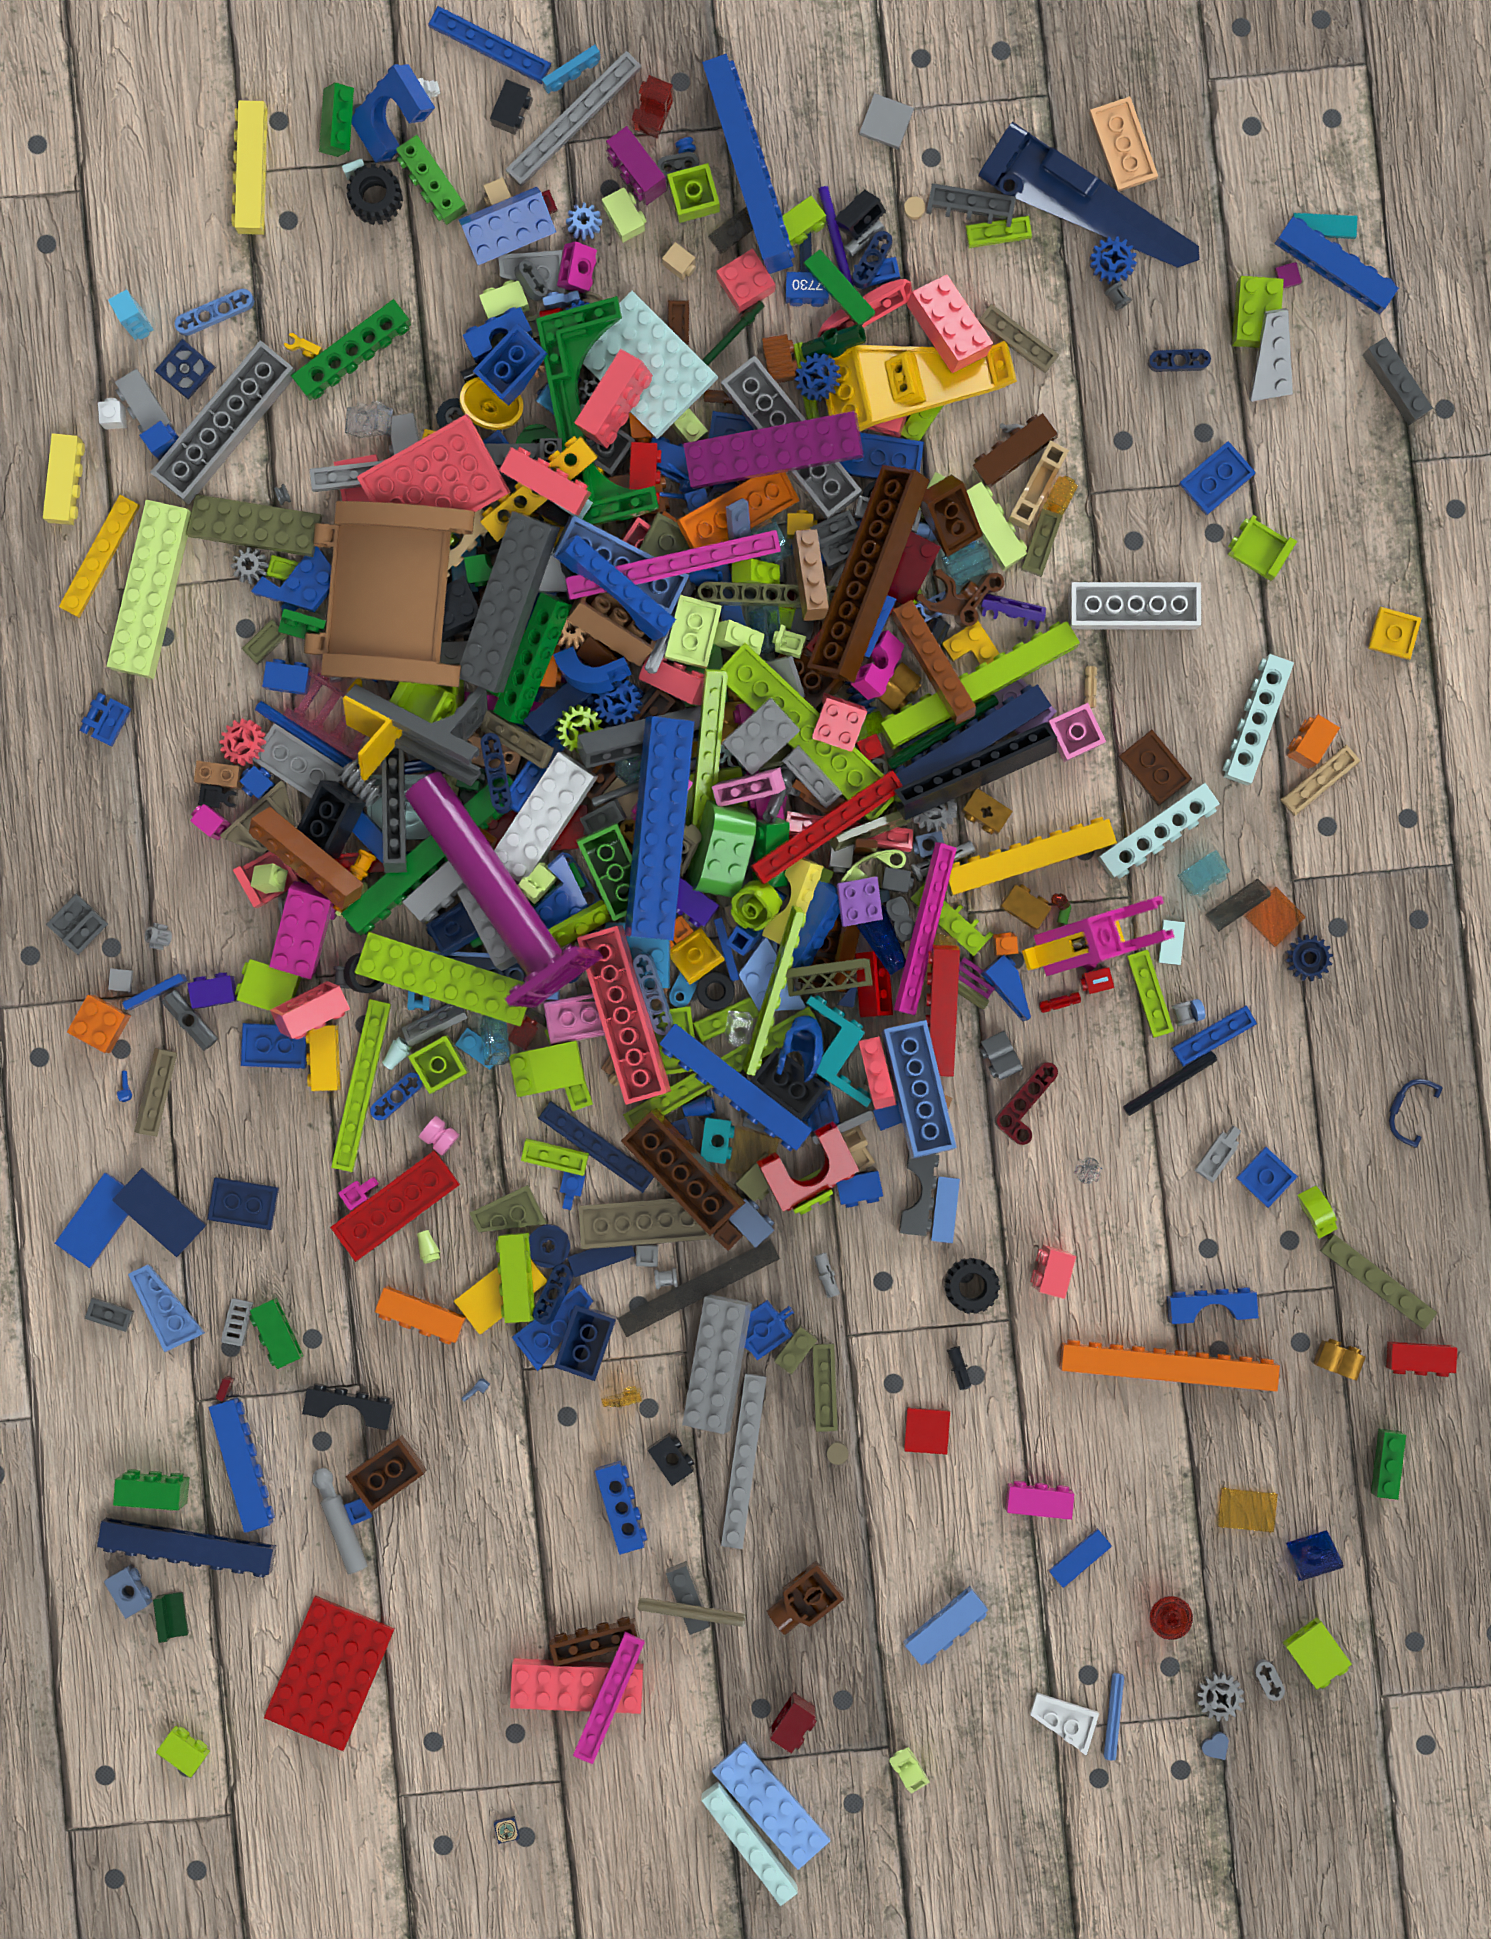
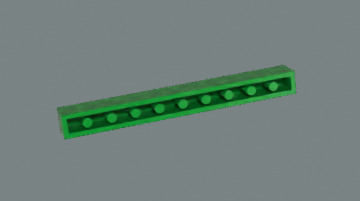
M508 776L509 786H511L513 780ZM501 778L495 779L493 782L495 788H500L504 785V780ZM488 785L464 805L478 828L481 827L485 831L489 828L488 824L494 819L498 820L504 815L495 811L491 802ZM498 794V795H499V798H500V800H501V799L503 798V795H502V794ZM432 835L428 836L407 855V872L386 873L362 894L358 900L341 913L360 936L363 934L367 935L368 932L373 931L374 925L380 919L382 921L385 920L392 913L390 910L396 905H402L403 901L412 891H415L423 884V881L429 876L431 877L440 866L448 861Z

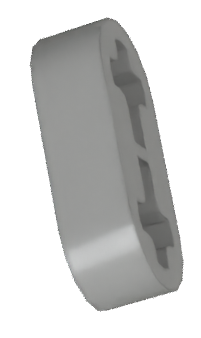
M1265 1659L1257 1661L1254 1665V1672L1264 1693L1273 1701L1280 1700L1285 1694V1689L1274 1666ZM1263 1665L1269 1668L1267 1672L1270 1677L1268 1678L1263 1673H1259L1262 1671L1261 1667ZM1270 1682L1279 1687L1275 1695L1270 1692L1272 1690Z

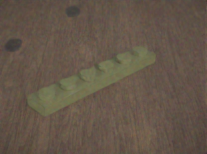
M1332 1234L1320 1249V1252L1423 1330L1427 1328L1436 1316L1437 1312L1335 1234Z

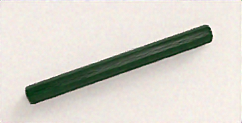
M993 694L975 704V716L958 725L951 719L886 760L891 769L898 767L999 704L997 697Z

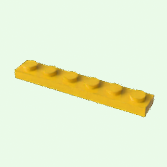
M122 495L118 496L59 605L61 609L80 618L139 510V504Z

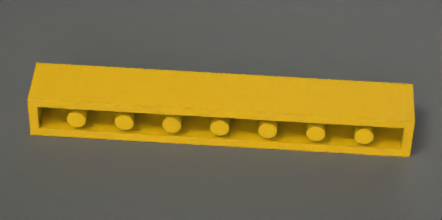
M1103 817L1090 820L1091 824L1084 827L1082 823L1070 827L1071 831L1065 833L1062 832V829L1049 833L1050 837L1043 840L1041 836L1029 840L1030 844L1024 846L1021 845V842L1008 846L1009 850L1005 852L997 849L988 852L989 857L981 859L980 855L969 858V863L960 865V862L953 863L948 882L951 896L1115 845L1117 841L1110 819L1103 820Z

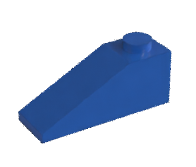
M999 956L980 974L1021 1021H1027L1031 1018L1019 972L1015 968L1016 964L1008 956Z

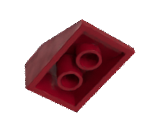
M911 531L887 595L895 598L896 602L902 605L911 600L914 601L915 595H917L941 546Z

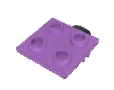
M877 876L837 883L843 927L883 919L881 903L889 901L890 895L888 889L879 888Z

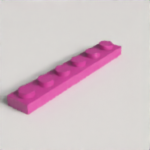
M627 1632L624 1633L575 1748L574 1757L593 1765L645 1640Z

